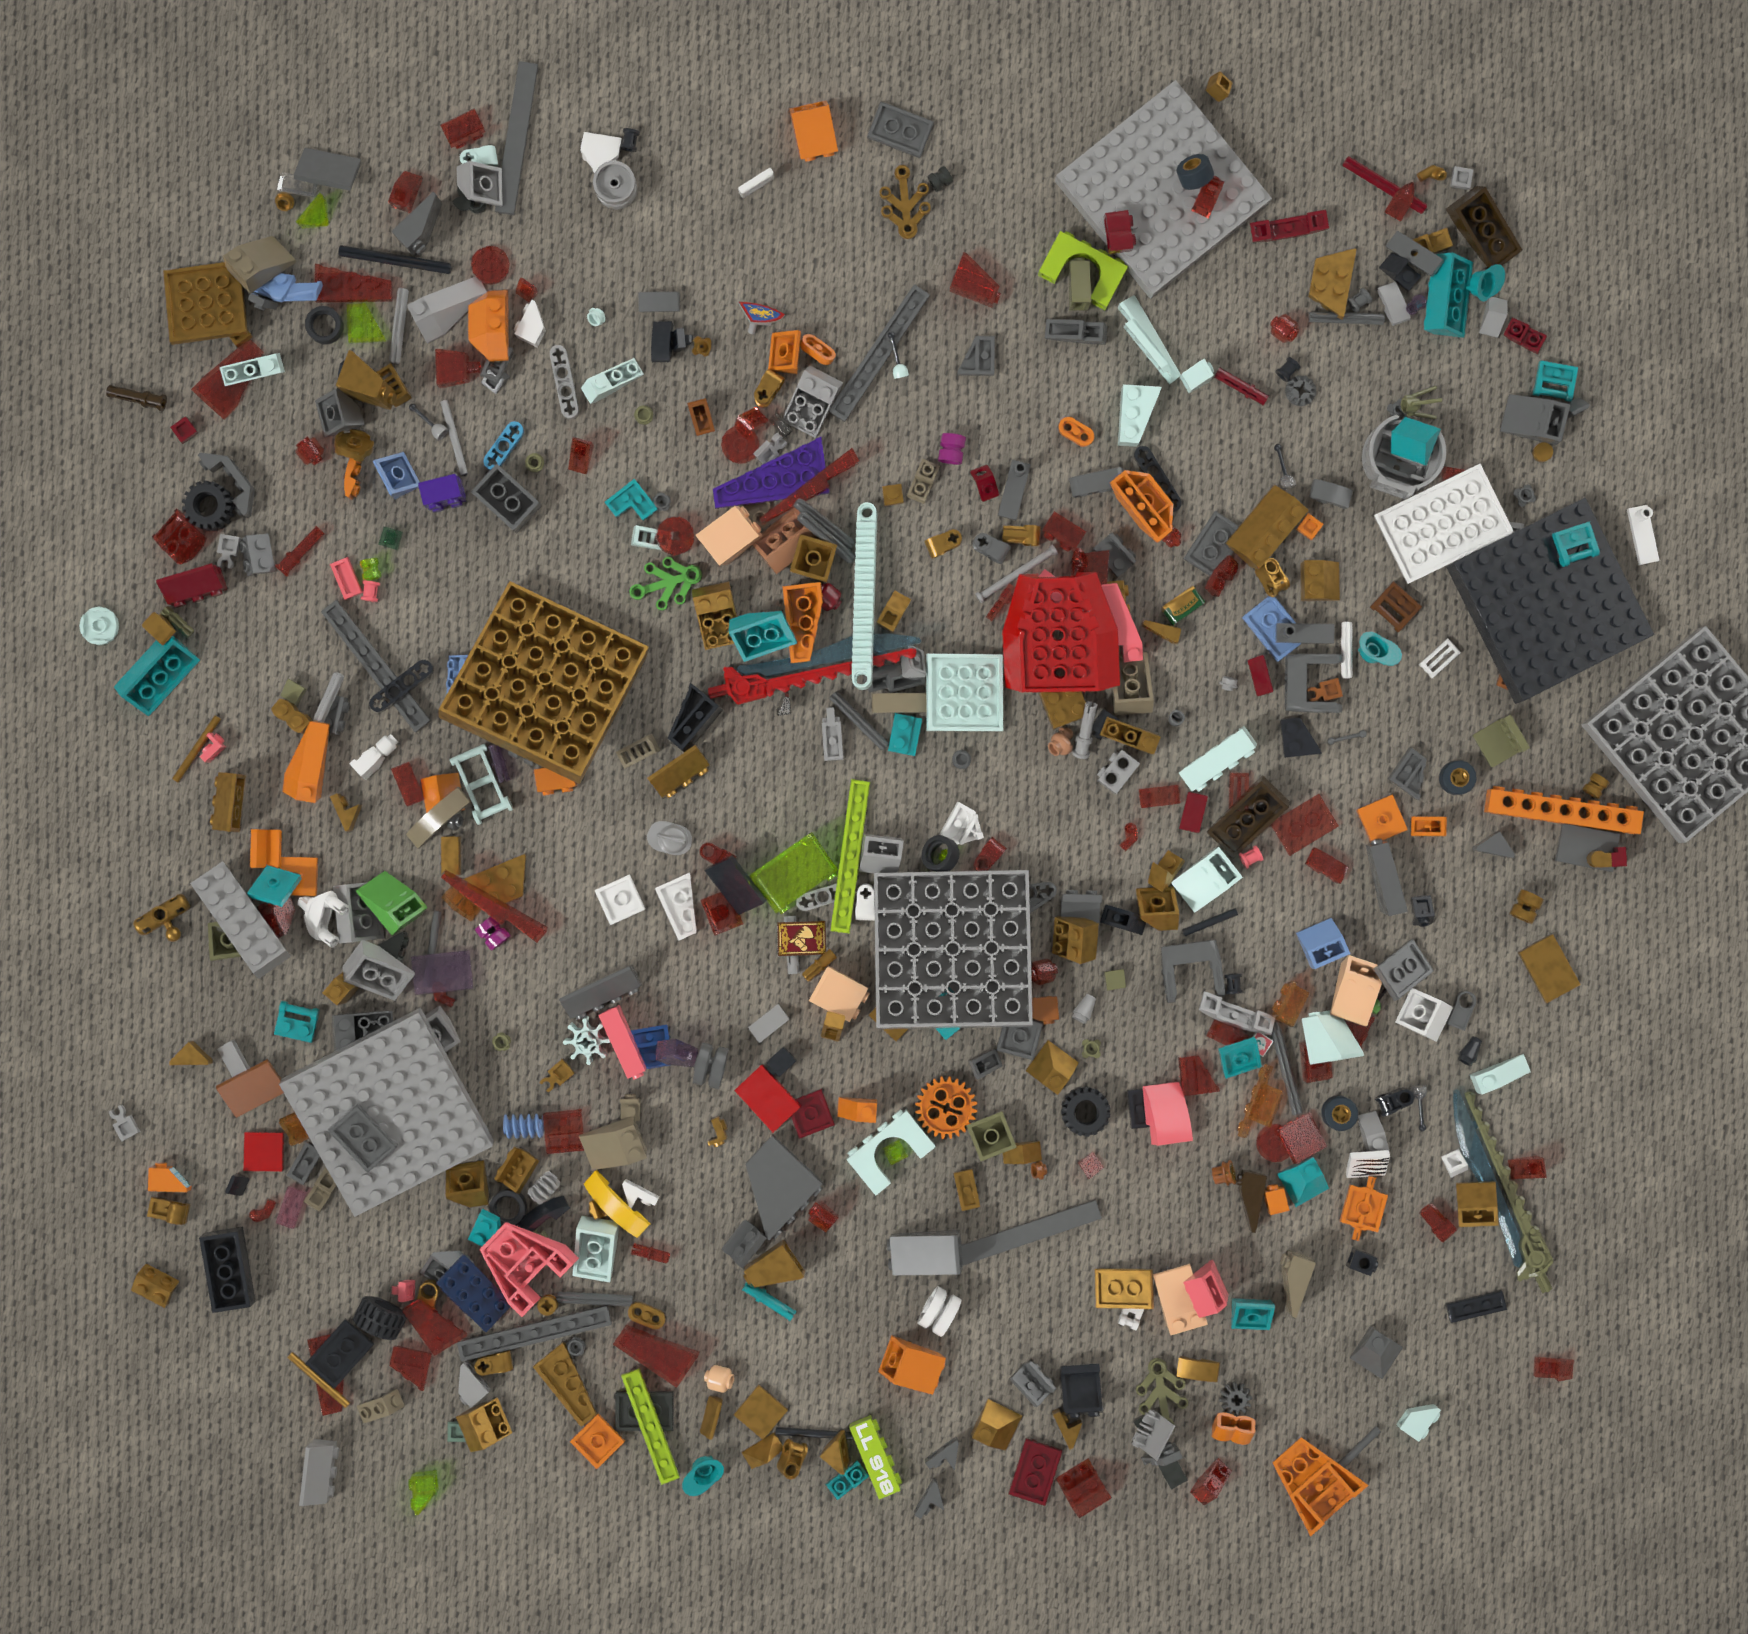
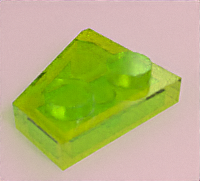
M366 303L346 304L349 344L386 342L385 336Z

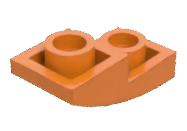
M349 458L344 478L345 496L353 500L354 496H358L361 486H359L360 482L354 479L361 471V462L355 461L353 458Z

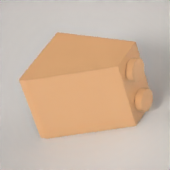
M734 506L696 534L697 538L719 566L730 564L763 536L760 533L762 531L756 522L752 523L748 518L750 514L743 506Z
M827 966L809 1001L827 1011L844 1015L845 1020L850 1022L851 1019L855 1020L860 1012V1009H858L861 1002L865 1003L870 993L867 992L868 987Z

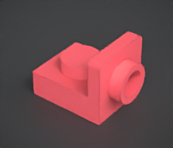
M213 733L206 735L213 744L207 745L202 750L203 754L200 758L204 762L210 763L226 748L223 744L224 739L217 733L215 735Z

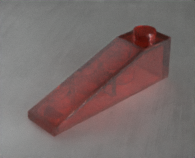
M251 339L209 371L191 390L225 420L238 406L249 381L225 386L220 367L262 357L264 352Z

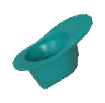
M1495 264L1486 270L1475 272L1470 279V283L1466 285V289L1473 296L1478 297L1480 301H1487L1503 287L1505 281L1504 268L1502 265Z
M1365 632L1360 637L1358 651L1366 662H1379L1383 665L1394 666L1401 661V650L1392 641L1374 632Z
M711 1455L696 1459L692 1465V1470L683 1479V1491L689 1496L703 1494L722 1477L724 1466L718 1460H714Z

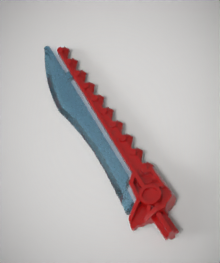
M874 634L873 654L879 653V655L873 656V665L881 668L885 660L897 663L900 661L901 656L913 659L916 657V648L887 653V651L920 644L921 639L919 637L897 634ZM853 636L813 651L811 661L791 663V659L786 658L751 665H740L736 670L733 667H724L725 684L708 688L710 699L729 695L737 705L767 698V696L771 697L775 694L776 689L786 693L790 690L791 685L802 689L806 686V681L819 684L822 677L834 680L837 678L838 673L849 676L852 674V661L767 680L758 674L742 675L761 673L769 677L852 659Z

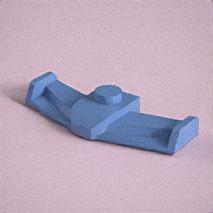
M280 273L254 292L277 302L316 301L323 284L322 281H317V283H295L294 275Z

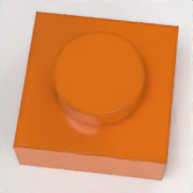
M1308 513L1296 530L1312 540L1324 524Z

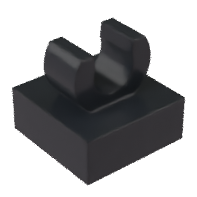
M677 328L673 331V352H680L686 348L685 345L693 343V335H685L684 328Z

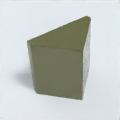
M218 922L208 923L210 961L241 957Z
M1002 1111L966 1125L980 1161L1017 1148Z

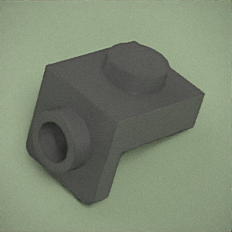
M251 293L248 300L255 303L254 307L261 310L266 308L276 310L279 304L277 301L256 293Z

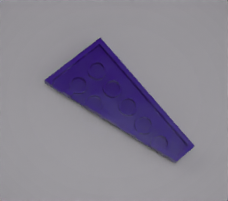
M816 438L814 441L713 488L715 509L829 494L822 438Z

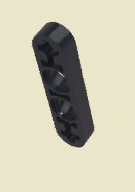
M1139 446L1134 452V459L1142 473H1147V469L1150 466L1157 468V475L1152 477L1157 484L1160 482L1167 484L1168 490L1164 493L1166 495L1170 491L1173 493L1170 495L1172 501H1177L1176 508L1173 507V513L1178 511L1182 503L1179 495L1151 450L1146 446ZM1140 450L1142 452H1147V455L1145 456L1147 461H1149L1150 459H1152L1153 461L1148 463L1145 467H1143L1142 465L1145 464V460L1143 458H1138Z
M428 660L418 661L372 696L369 701L370 708L378 713L387 710L430 677L434 671L433 664ZM422 664H424L425 666L429 665V667L427 668V673L421 672L419 674V676H421L420 679H418L417 675L413 673V670L419 672L422 669ZM407 675L414 677V683L410 686L404 683ZM391 687H397L399 689V694L397 697H391L389 695V689ZM383 693H385V696L389 700H391L389 703L387 700L383 701L381 703L382 708L374 707L376 705V699L381 701L385 698L384 696H382Z

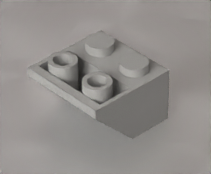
M863 833L858 871L866 873H897L901 862L904 840L897 837Z

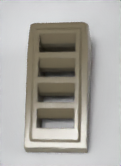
M650 734L617 751L616 754L624 769L661 750L653 734ZM645 741H647L652 751H649ZM639 744H641V746H642V748H643V750H644V752H645L644 755L642 754V752H641V750H640V748H639V746H638ZM632 748H634V750H635V752H636V754H637V756H638L637 759L635 758V756H634V754H633V752H632V750H631ZM627 751L632 760L631 762H628L624 752Z

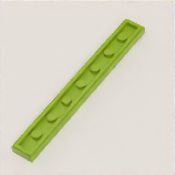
M851 779L830 930L832 932L850 933L870 782Z

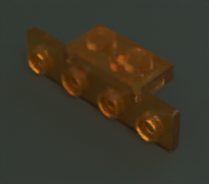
M1265 1064L1259 1070L1258 1083L1254 1085L1251 1092V1101L1245 1107V1117L1238 1125V1136L1242 1138H1247L1253 1121L1271 1128L1284 1091L1267 1085L1273 1070V1066Z

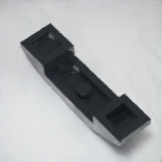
M564 1196L550 1199L532 1209L516 1226L533 1232L548 1218L552 1217L557 1220L570 1209V1206Z

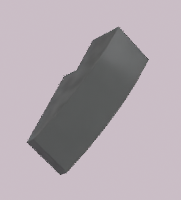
M1046 320L1045 339L1106 345L1107 325L1104 322Z
M901 664L883 665L881 668L874 666L872 684L867 690L870 693L887 688L891 693L925 684L926 676L904 678L902 676ZM864 675L865 684L867 682V676Z

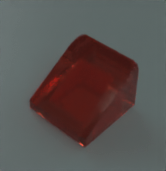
M520 278L516 294L530 303L537 296L538 290L524 278Z
M1091 1152L1077 1162L1088 1179L1104 1168L1094 1152Z

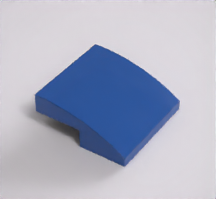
M668 1025L631 1030L647 1069L674 1065Z

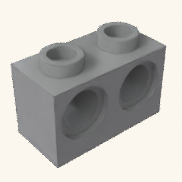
M1123 750L1115 751L1109 758L1111 763L1108 767L1103 766L1097 774L1099 776L1097 781L1113 794L1119 792L1140 765L1139 762ZM1120 758H1124L1128 762L1125 769L1118 766ZM1108 773L1115 775V783L1109 784L1106 781Z

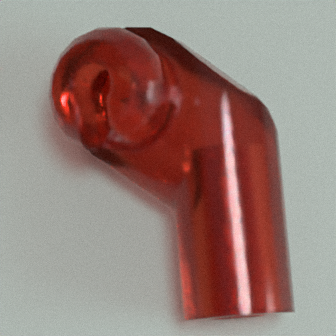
M1133 823L1125 825L1126 839L1119 844L1125 852L1138 840L1137 827Z
M267 1199L264 1208L251 1210L249 1217L254 1222L268 1219L277 1202Z

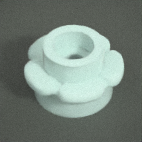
M591 308L587 319L593 326L602 325L605 322V314L601 309Z

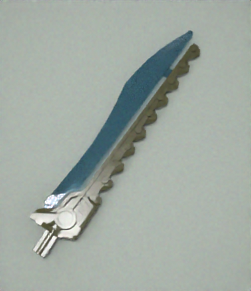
M1454 1089V1122L1460 1149L1465 1161L1479 1182L1496 1181L1499 1224L1513 1265L1518 1267L1516 1271L1517 1280L1521 1282L1523 1279L1527 1280L1535 1277L1541 1292H1549L1553 1288L1545 1272L1548 1271V1268L1554 1261L1549 1249L1539 1232V1228L1530 1224L1532 1213L1528 1210H1523L1525 1199L1521 1195H1516L1518 1184L1514 1180H1509L1511 1169L1508 1166L1502 1165L1504 1154L1501 1151H1495L1497 1139L1493 1136H1488L1490 1125L1486 1121H1481L1483 1110L1479 1106H1474L1476 1095L1472 1091L1464 1093L1474 1121H1472L1460 1091ZM1477 1128L1522 1233L1521 1238L1475 1130Z

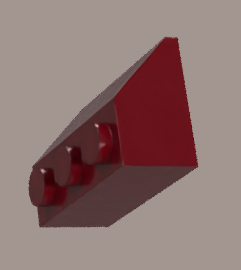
M212 563L156 580L167 604L175 608L183 607L186 605V602L191 600L193 602L203 601L204 597L208 595L212 597L220 596L223 594L222 591L227 590L222 569Z

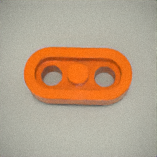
M806 334L800 341L801 349L819 363L830 365L836 357L835 351L814 335Z
M1072 417L1063 418L1058 425L1059 433L1081 447L1091 445L1094 440L1092 429ZM1067 424L1070 425L1071 430L1066 431L1064 429V426ZM1081 435H1087L1088 439L1083 441Z

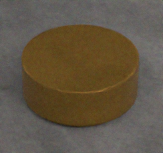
M1546 442L1537 444L1532 452L1534 459L1538 462L1548 461L1553 455L1552 446Z

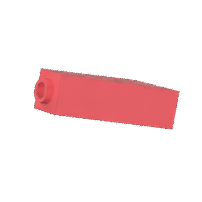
M620 1005L599 1014L598 1016L627 1079L632 1077L635 1080L643 1076V1072L647 1068Z

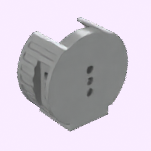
M1394 415L1383 421L1366 439L1362 450V465L1366 476L1372 480L1370 488L1406 500L1415 492L1431 483L1440 474L1446 460V444L1440 431L1427 466L1391 454V432L1402 421L1397 420L1399 418L1398 415ZM1394 465L1399 466V471L1393 469Z

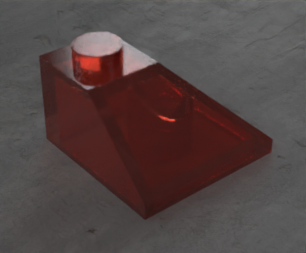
M288 898L283 907L267 902L256 907L278 939L288 934L295 913L293 901Z

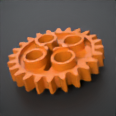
M941 1076L940 1082L933 1078L934 1084L931 1085L927 1082L928 1089L921 1088L924 1094L917 1095L921 1102L915 1103L916 1106L920 1107L915 1113L921 1114L917 1120H924L921 1127L928 1126L927 1133L934 1130V1137L938 1133H941L942 1139H944L945 1134H948L949 1138L952 1139V1133L959 1137V1130L966 1132L964 1126L971 1124L969 1120L976 1119L971 1115L977 1112V1109L972 1108L977 1102L971 1101L975 1094H968L971 1088L964 1089L965 1082L959 1085L958 1078L954 1082H951L950 1076H948L947 1081H944V1078ZM938 1090L946 1092V1097L943 1100H938L935 1097ZM956 1097L964 1099V1104L961 1107H956L953 1104ZM934 1100L942 1105L949 1103L950 1108L959 1110L962 1114L959 1115L951 1110L943 1112L942 1107L934 1105L930 1101ZM931 1108H937L939 1115L932 1118L928 1115V1111ZM949 1115H954L957 1117V1122L949 1125L946 1122V1118Z

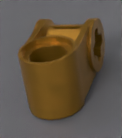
M767 369L754 392L756 404L762 408L768 407L781 389L785 378ZM766 394L767 399L763 398L760 400L759 395L763 396Z
M952 529L933 536L924 542L931 558L934 559L958 547L961 544L962 536L959 531ZM951 534L959 537L956 539L957 543L954 544L952 541H948Z
M1269 558L1260 569H1255L1256 576L1270 597H1276L1280 591L1287 590L1290 587L1288 578L1274 558Z
M510 1350L479 1357L475 1363V1371L481 1376L513 1370ZM482 1361H484L485 1364H488L486 1369H484L483 1366H480Z
M792 1439L785 1441L777 1463V1469L787 1479L792 1480L799 1475L802 1463L808 1452V1445L806 1443H795Z

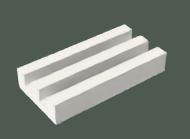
M768 168L738 187L741 197H747L774 180L772 169Z
M1446 639L1419 665L1432 679L1461 652L1449 639ZM1447 644L1450 646L1429 666L1426 665ZM1451 650H1453L1454 653L1445 662H1443L1434 672L1430 670Z

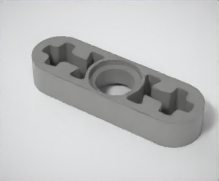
M837 883L801 894L796 900L797 907L802 911H808L834 903L835 900H832L829 888H833V891H836ZM826 891L829 894V899L826 902H820L818 900L819 892ZM815 893V901L818 905L814 906V902L808 903L807 908L804 905L800 906L799 902L802 901V897L811 899L810 894Z

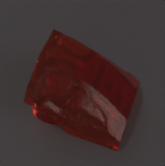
M176 508L174 510L175 513L152 537L161 549L176 563L181 565L192 560L204 547L205 535L200 533L185 518L184 514Z

